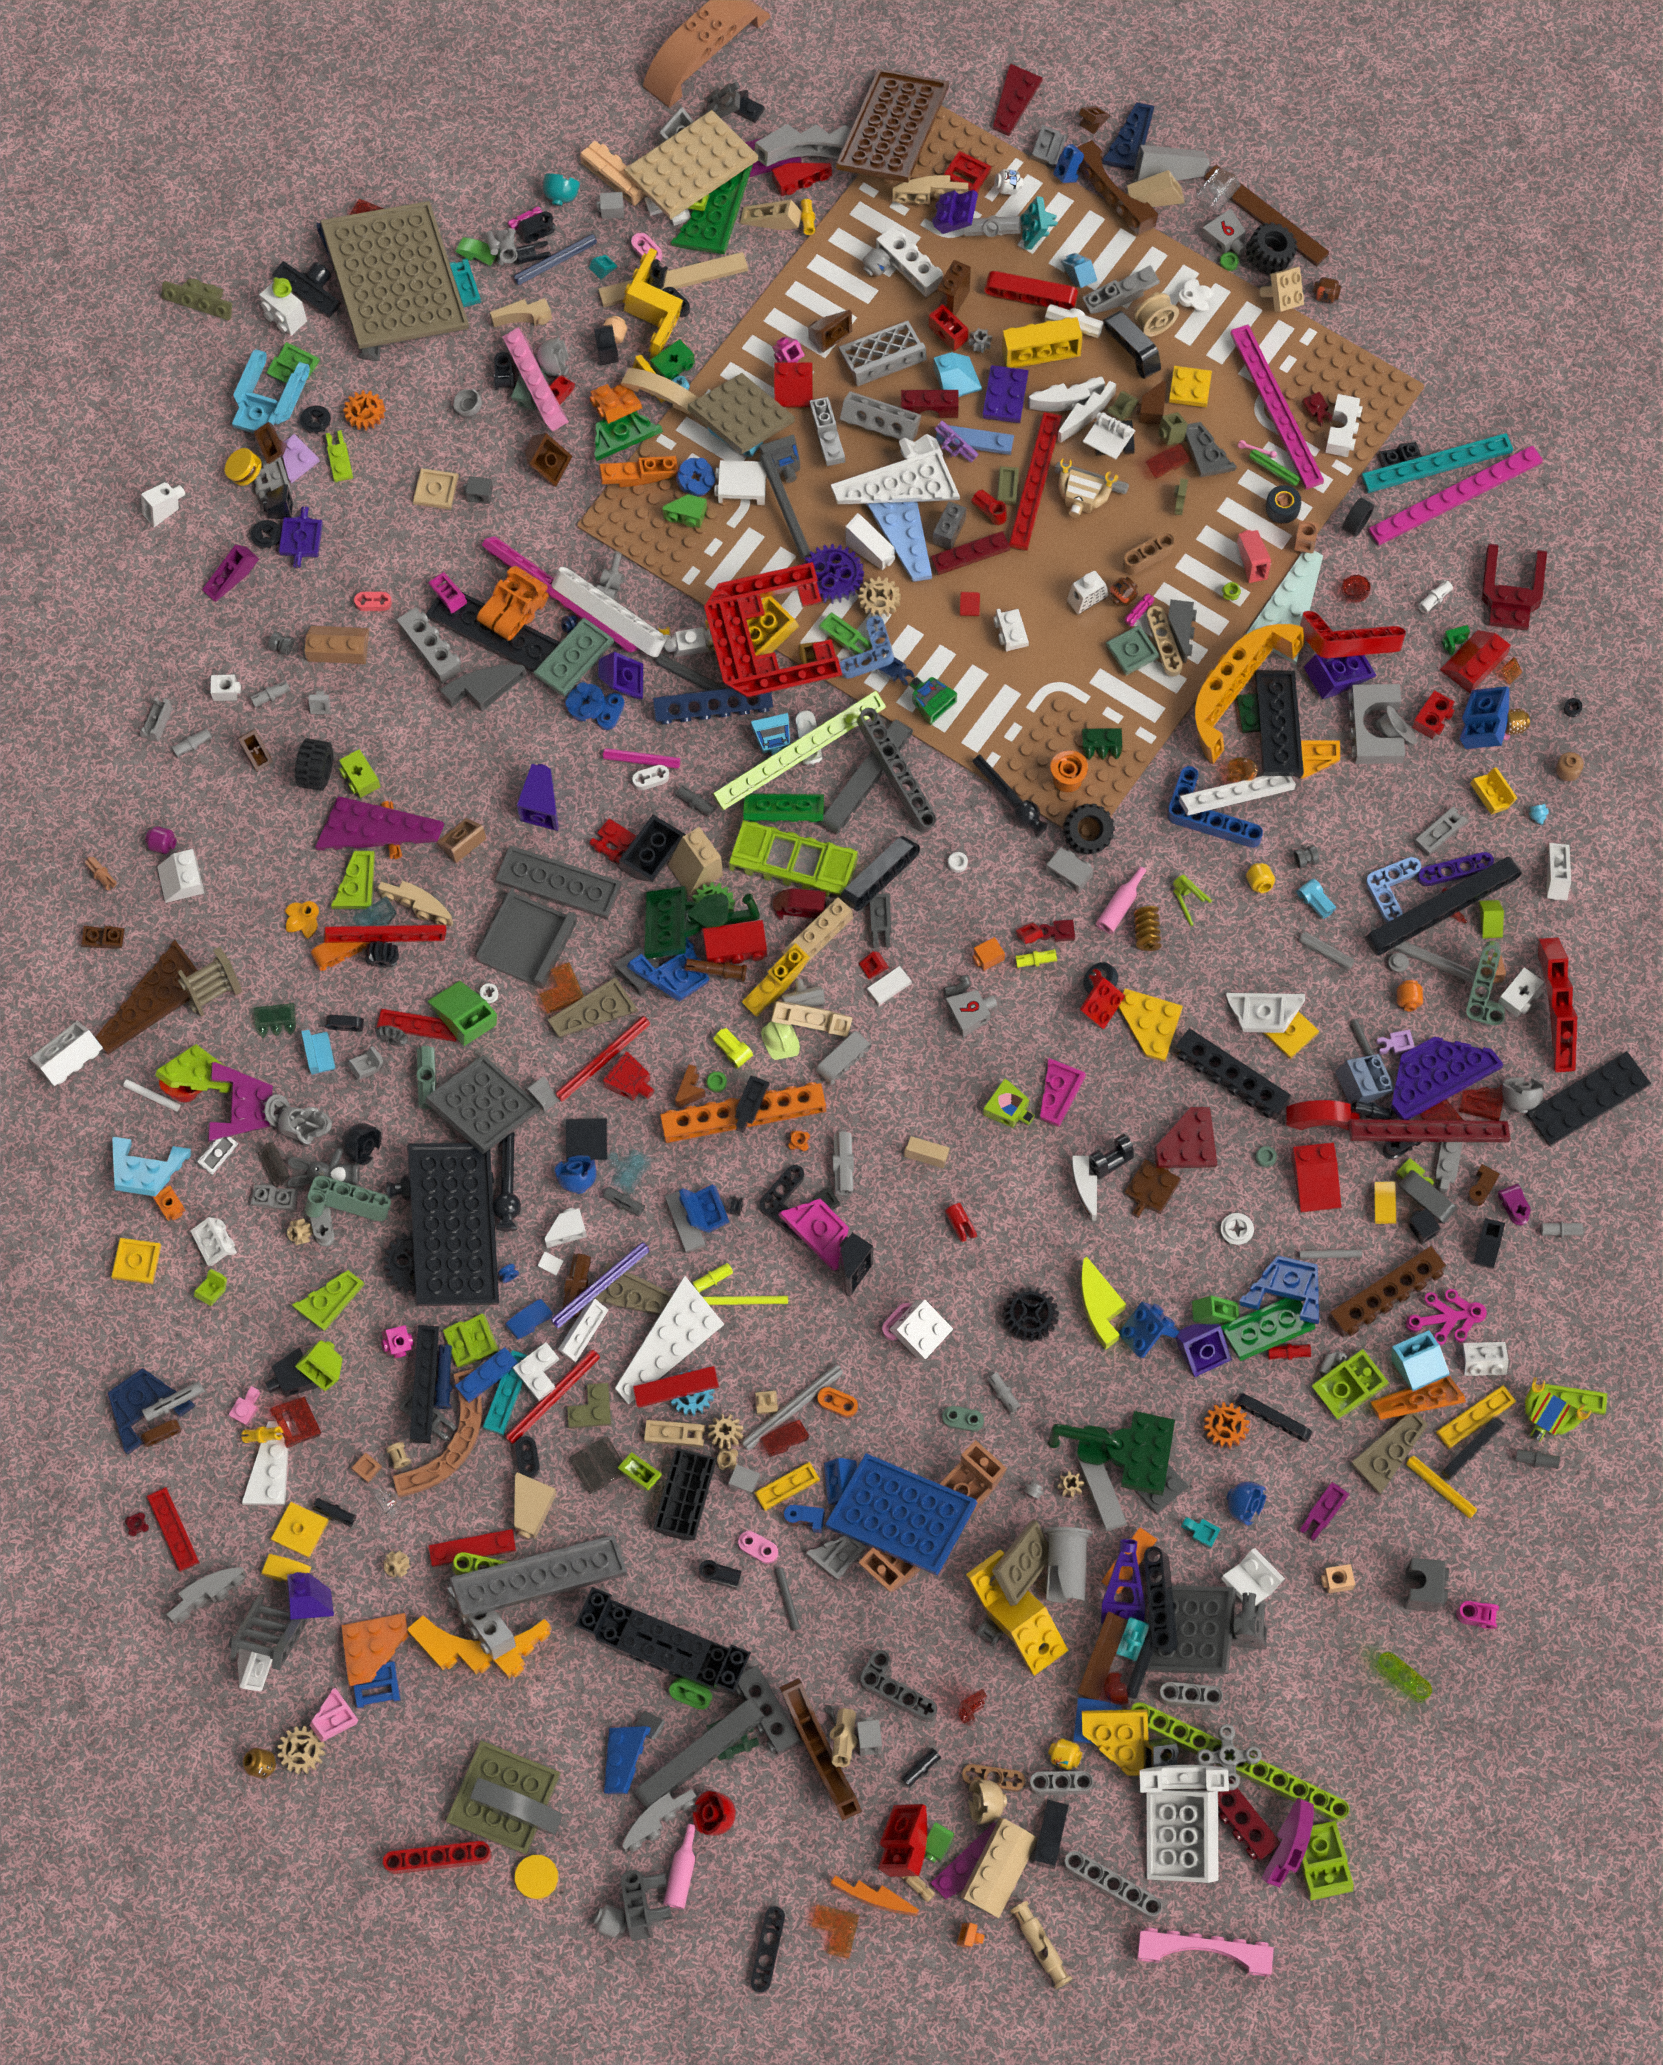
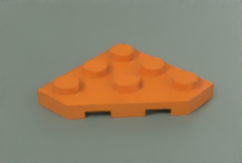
M405 1613L341 1625L349 1685L353 1686L371 1682L376 1677V1672L381 1666L385 1665L393 1656L398 1645L406 1640L409 1633L407 1631L408 1626Z

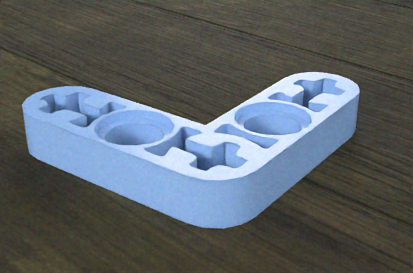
M1406 858L1374 871L1367 877V888L1386 923L1394 919L1393 917L1389 918L1390 910L1388 907L1394 905L1391 907L1393 914H1398L1397 917L1403 914L1390 886L1419 874L1421 863L1417 858ZM1410 863L1412 866L1416 865L1415 871L1411 868L1407 869ZM1392 870L1397 871L1399 877L1392 879L1388 876V872ZM1373 878L1380 880L1378 885L1371 883ZM1387 895L1390 901L1382 903L1379 900V896Z

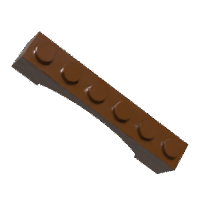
M1091 140L1078 146L1077 148L1084 154L1083 161L1079 164L1078 169L1093 184L1096 191L1101 193L1106 202L1117 211V214L1125 220L1129 228L1137 235H1140L1156 227L1158 213L1148 202L1143 203L1130 197L1112 182L1101 162L1103 151L1095 142Z

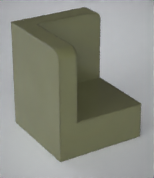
M1121 391L1115 404L1109 407L1107 412L1123 421L1131 417L1139 400Z

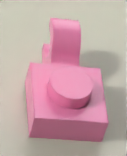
M251 1386L245 1400L239 1397L229 1416L248 1426L258 1410L254 1403L261 1394L259 1390Z

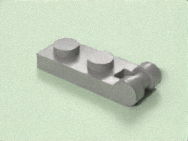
M1452 807L1415 840V843L1429 856L1454 833L1466 825L1468 819L1465 816L1459 815L1458 810Z

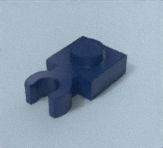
M895 657L891 664L878 669L882 675L894 682L899 678L905 686L908 685L905 677H915L913 671L906 669V664Z

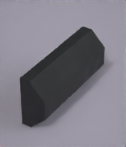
M675 1448L653 1527L654 1531L681 1540H695L715 1469L716 1457Z

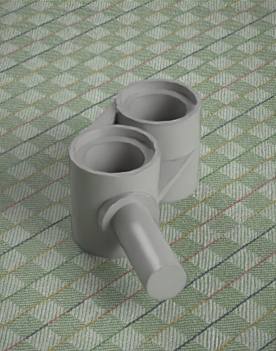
M614 551L611 568L604 569L600 585L596 587L613 600L617 598V593L621 589L619 586L624 581V574L618 570L622 554L618 551Z

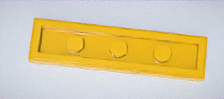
M1502 1385L1436 1431V1434L1446 1447L1450 1449L1516 1403V1400L1506 1387Z

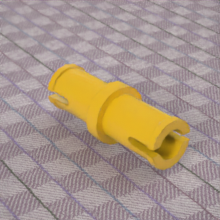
M803 199L800 202L803 231L806 235H812L815 233V213L812 208V200Z
M262 1426L252 1430L246 1429L242 1431L241 1435L248 1434V1436L241 1438L244 1443H266L269 1440H281L283 1435H276V1433H283V1430L279 1426L273 1428Z

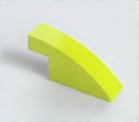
M1085 1257L1081 1274L1084 1309L1094 1334L1106 1350L1119 1340V1333L1109 1321L1125 1310L1126 1303L1088 1257Z

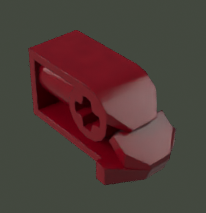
M796 888L782 890L773 899V909L780 920H783L784 915L816 919L825 910L826 892Z

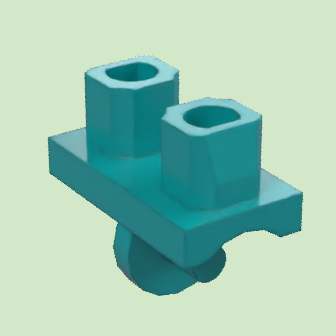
M1129 1617L1116 1654L1137 1661L1150 1624Z

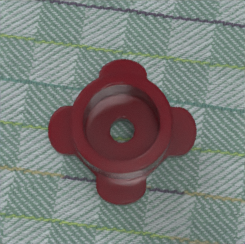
M139 1512L125 1519L130 1536L135 1537L138 1533L149 1530V1525L145 1522L146 1516L144 1513Z

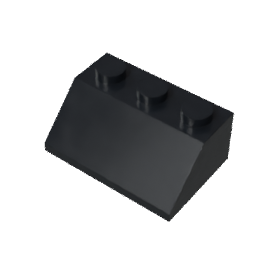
M652 815L620 858V870L636 880L653 882L675 852L682 837L686 834L657 816Z
M853 1232L849 1237L846 1236L840 1244L841 1269L846 1295L849 1297L873 1266V1245Z

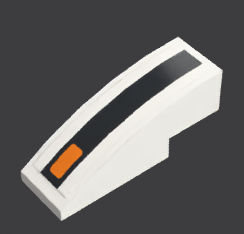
M1072 1156V1174L1079 1200L1090 1219L1096 1221L1097 1176H1089V1156Z

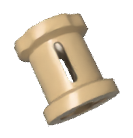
M403 1442L395 1443L386 1449L387 1453L391 1455L395 1470L408 1466L411 1463L410 1458H407L404 1451L405 1445Z

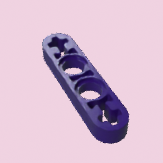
M1481 852L1427 866L1420 870L1418 881L1421 885L1427 887L1475 875L1493 865L1494 858L1490 853ZM1482 858L1485 861H1489L1487 866L1484 863H1480ZM1468 863L1471 869L1463 871L1460 868V864ZM1449 868L1452 874L1444 876L1441 873V869ZM1425 873H1427L1428 876L1433 875L1431 876L1430 880H1427V878H1423Z

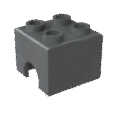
M1412 1558L1406 1568L1405 1579L1416 1580L1421 1588L1409 1589L1408 1596L1404 1598V1609L1438 1612L1441 1606L1444 1607L1445 1602L1448 1600V1589H1444V1586L1449 1578V1568L1445 1567V1561Z

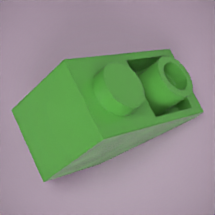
M687 494L663 507V517L672 523L679 522L688 527L701 528L707 511V500Z

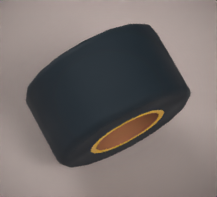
M1288 485L1274 487L1269 492L1266 501V513L1269 518L1278 523L1294 521L1299 515L1302 504L1299 492Z

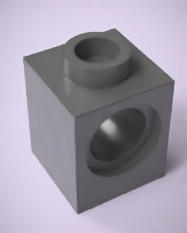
M469 476L468 483H465L463 488V494L466 495L467 502L490 504L493 491L492 479Z

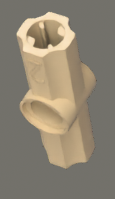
M842 1708L838 1710L836 1726L830 1732V1738L834 1741L832 1763L836 1767L845 1768L850 1765L852 1749L858 1743V1738L854 1735L856 1713L852 1709Z

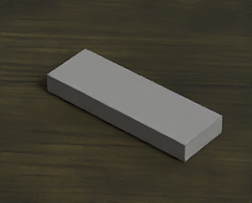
M678 1191L666 1195L665 1199L685 1252L688 1253L705 1247V1242L700 1229L688 1223L686 1219L687 1211L680 1203V1193Z

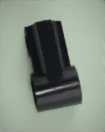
M704 1560L699 1566L698 1575L704 1583H715L737 1590L742 1571L716 1564L713 1560ZM710 1567L714 1570V1573L707 1576L703 1573L704 1568Z

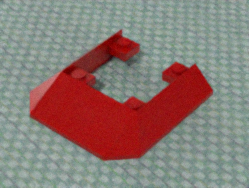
M813 562L718 583L704 606L723 683L747 698L842 676L832 639L812 644L816 661L779 669L775 652L759 656L755 655L747 620L765 615L761 598L797 590L802 607L822 602Z

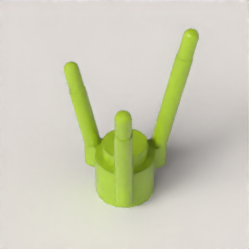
M1181 875L1173 882V886L1176 888L1173 893L1177 896L1189 925L1193 926L1191 916L1181 894L1186 896L1192 892L1202 902L1206 900L1211 903L1212 900L1195 886L1186 875Z

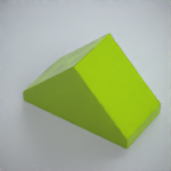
M1479 901L1482 938H1503L1504 910L1500 901Z
M632 1452L618 1467L640 1490L649 1491L662 1476L658 1470Z

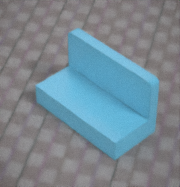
M310 1030L301 1031L311 1074L334 1070L335 1064L328 1033L323 1032L311 1035Z

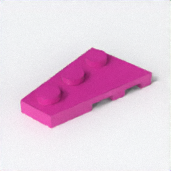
M1048 1059V1071L1040 1114L1041 1120L1060 1127L1086 1077L1085 1072L1053 1059Z

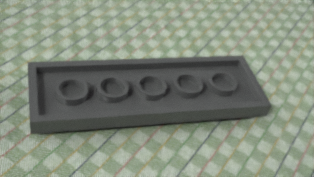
M511 845L495 879L498 884L512 887L605 919L609 918L622 886V881Z

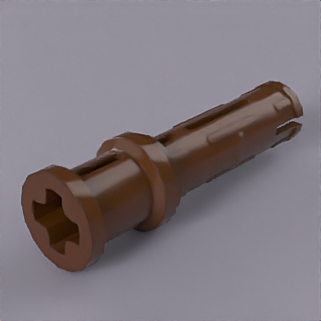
M689 958L685 960L684 971L719 975L725 980L731 978L738 979L740 982L745 981L747 965H732L730 962L719 964Z

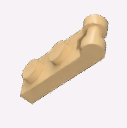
M646 1420L644 1441L645 1443L703 1448L704 1440H702V1435L705 1433V1426L701 1424ZM688 1432H694V1438H688Z

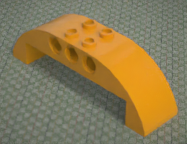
M1274 624L1253 630L1238 640L1226 655L1223 654L1216 668L1211 669L1207 674L1206 681L1197 697L1195 719L1200 746L1211 764H1214L1225 750L1223 733L1213 727L1273 649L1294 660L1304 646V633L1301 626Z

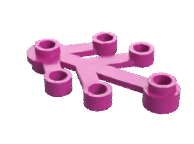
M1448 1289L1444 1298L1449 1303H1455L1463 1311L1456 1312L1439 1301L1435 1293L1429 1292L1424 1298L1425 1304L1436 1308L1443 1314L1427 1317L1411 1315L1406 1321V1328L1410 1332L1416 1333L1421 1330L1422 1326L1445 1323L1441 1331L1437 1332L1434 1336L1438 1344L1442 1346L1445 1344L1448 1334L1457 1321L1466 1319L1462 1328L1457 1329L1454 1333V1339L1461 1343L1466 1340L1467 1333L1473 1324L1480 1323L1486 1318L1487 1311L1481 1303H1468L1459 1297L1454 1289ZM1452 1293L1455 1298L1450 1299L1447 1294ZM1427 1297H1433L1434 1302H1429ZM1474 1309L1479 1310L1480 1314H1479V1315H1475V1314L1473 1313V1310H1474ZM1417 1320L1419 1324L1413 1325L1411 1321ZM1457 1333H1463L1464 1338H1459ZM1442 1336L1444 1341L1439 1342L1436 1337Z

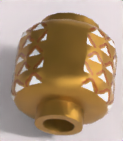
M1522 708L1509 709L1505 733L1508 735L1523 734L1530 726L1528 712H1525Z

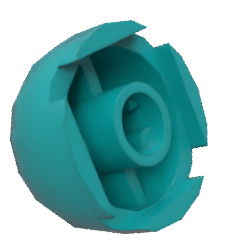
M546 173L542 189L544 195L552 200L551 203L553 205L562 206L563 203H570L577 197L580 182L571 177L568 180L560 174Z

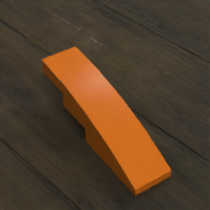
M836 1875L831 1881L832 1887L872 1907L911 1916H917L919 1913V1909L883 1885L876 1892L860 1880H858L855 1887Z

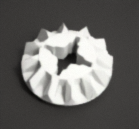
M1233 1213L1224 1218L1220 1232L1223 1239L1228 1241L1230 1245L1240 1246L1252 1238L1254 1226L1246 1215ZM1236 1222L1238 1227L1243 1229L1238 1237L1236 1232L1231 1230L1234 1229Z

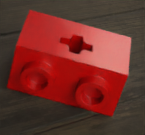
M943 304L929 315V328L953 351L968 341V328Z

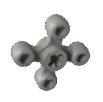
M1223 1724L1218 1729V1738L1222 1742L1221 1749L1217 1752H1211L1207 1749L1200 1750L1196 1755V1762L1198 1765L1210 1766L1212 1764H1219L1223 1768H1228V1778H1232L1235 1781L1234 1784L1229 1783V1790H1235L1240 1784V1778L1236 1773L1237 1764L1240 1762H1247L1251 1765L1257 1764L1261 1760L1262 1753L1256 1746L1248 1747L1245 1750H1238L1233 1744L1235 1736L1234 1727L1230 1724ZM1224 1730L1229 1731V1732H1230V1735H1229V1736L1224 1735V1734H1223V1731H1224ZM1225 1753L1227 1755L1231 1753L1233 1755L1232 1760H1225ZM1249 1753H1255L1256 1758H1251ZM1201 1756H1207L1208 1761H1203Z

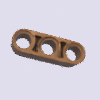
M1167 532L1161 533L1128 551L1124 556V571L1129 575H1134L1170 556L1174 548L1173 535Z

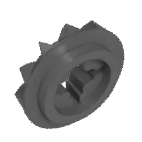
M381 1026L376 1030L377 1037L382 1041L388 1042V1044L402 1046L407 1043V1035L396 1027Z

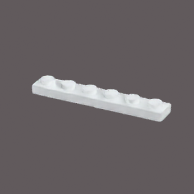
M1261 776L1182 795L1179 802L1185 813L1192 815L1294 790L1296 784L1291 776Z

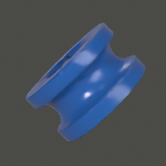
M509 1264L503 1267L498 1274L503 1277V1283H507L516 1278L519 1272L515 1270L514 1264Z

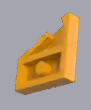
M1301 740L1304 773L1300 779L1309 777L1340 761V741Z

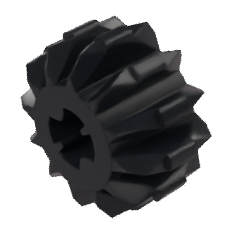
M385 941L371 942L366 945L364 955L367 964L377 966L378 968L397 965L399 960L398 946L386 943Z

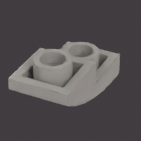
M254 1185L251 1205L295 1211L298 1191L296 1189L275 1188L273 1185Z

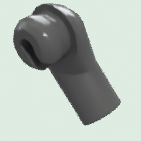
M969 975L960 976V983L958 985L944 987L946 997L963 994L972 983Z

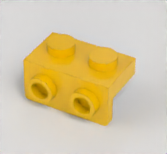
M1497 767L1492 768L1488 774L1474 778L1470 782L1491 815L1508 809L1517 799V796Z

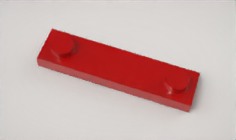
M513 1529L429 1545L432 1567L452 1564L455 1556L459 1553L489 1557L517 1551Z

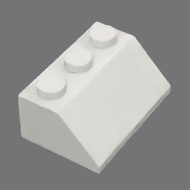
M76 1021L29 1059L46 1079L55 1086L63 1083L72 1072L81 1069L83 1063L87 1060L95 1058L103 1048L92 1033L79 1021Z

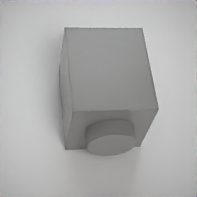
M622 192L600 193V201H597V212H601L602 219L624 218Z

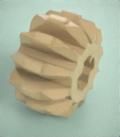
M721 1414L720 1421L717 1418H713L715 1425L710 1424L708 1426V1429L711 1431L708 1433V1437L713 1438L711 1441L712 1445L719 1443V1449H723L724 1444H727V1449L730 1450V1443L738 1446L737 1439H743V1434L740 1433L743 1431V1426L739 1425L740 1420L738 1418L732 1421L733 1416L731 1414L728 1415L727 1419H725L724 1414ZM724 1428H727L729 1433L728 1435H724Z

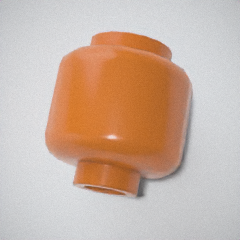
M1415 980L1403 981L1397 987L1398 1006L1408 1012L1415 1011L1416 1008L1423 1004V987Z

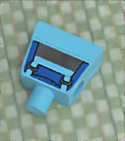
M788 713L751 721V728L762 753L771 752L774 755L790 745Z

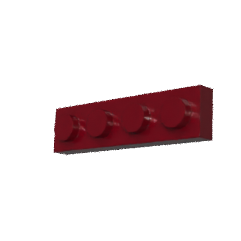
M1001 531L932 555L931 561L937 575H941L1010 551V546L1004 532Z

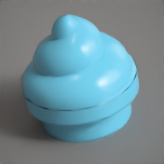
M1541 804L1529 807L1530 812L1528 813L1530 818L1542 825L1547 817L1546 815L1549 813L1546 805Z

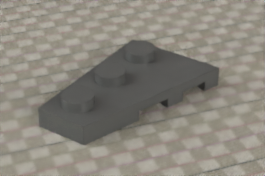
M1201 422L1187 425L1185 441L1200 478L1236 470L1237 466L1234 462L1229 461L1225 451L1216 445L1214 438Z

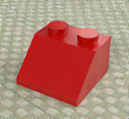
M774 362L775 401L782 407H810V400H813V362Z

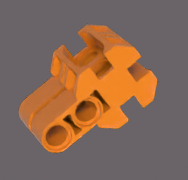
M513 566L507 571L505 581L500 580L497 583L492 597L479 611L477 621L491 630L494 629V632L510 641L524 624L532 622L535 618L534 613L536 610H541L545 606L549 594L545 592L548 587L518 566Z

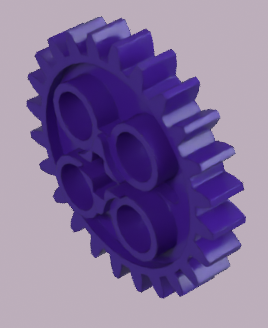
M831 544V547L828 549L824 545L823 550L817 547L816 554L810 552V558L805 557L806 564L813 562L815 570H823L822 572H816L817 579L820 581L817 582L820 597L823 598V603H826L828 599H830L831 604L834 603L835 599L841 603L843 597L848 601L849 594L855 596V590H860V584H863L862 577H864L863 564L860 563V557L855 558L854 551L849 554V547L842 550L841 545L836 549L834 544ZM844 575L850 576L849 578H842ZM831 584V585H833V586H832V587H826L825 585Z

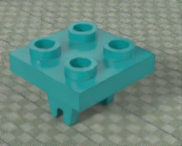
M1036 196L1020 216L1023 232L1022 240L1024 241L1025 249L1032 250L1042 237H1047L1050 234L1047 231L1048 228L1058 224L1057 221H1053L1057 216L1045 211L1043 197Z

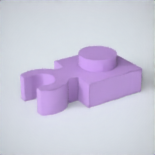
M1410 1029L1390 1033V1039L1381 1037L1376 1041L1377 1045L1384 1044L1386 1048L1379 1050L1381 1055L1387 1054L1392 1049L1394 1055L1401 1054L1415 1047Z

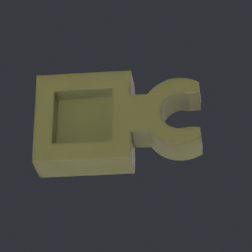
M1181 478L1180 484L1175 485L1174 497H1177L1175 515L1182 516L1188 479Z

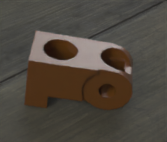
M1481 1164L1476 1174L1480 1179L1476 1185L1471 1187L1467 1196L1471 1205L1480 1206L1485 1202L1500 1173Z

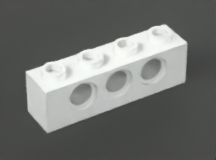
M893 226L876 239V249L881 248L890 256V263L925 297H928L937 290L943 279L942 270L939 267H935L928 256L919 252L917 246L912 242L910 243L902 231H898Z

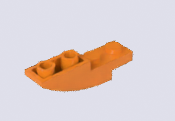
M676 456L638 458L637 462L599 464L601 484H619V487H630L654 483L676 476L678 465Z

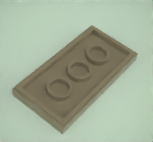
M1037 1520L1028 1523L992 1570L1010 1606L1018 1604L1048 1564V1541Z

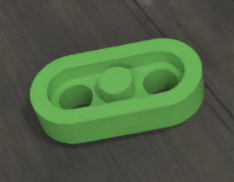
M684 1678L675 1679L669 1688L670 1695L675 1700L696 1709H706L712 1701V1694L707 1688Z

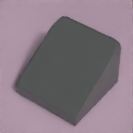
M644 1711L634 1727H650V1733L646 1735V1738L655 1740L665 1721Z

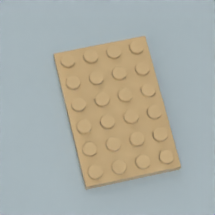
M711 110L626 167L624 171L671 220L758 161V155Z

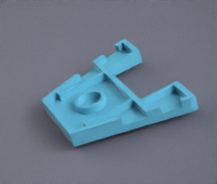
M113 1137L115 1190L156 1196L169 1182L170 1176L182 1167L184 1160H188L191 1157V1149L173 1146L169 1158L165 1162L128 1156L132 1144L131 1139Z

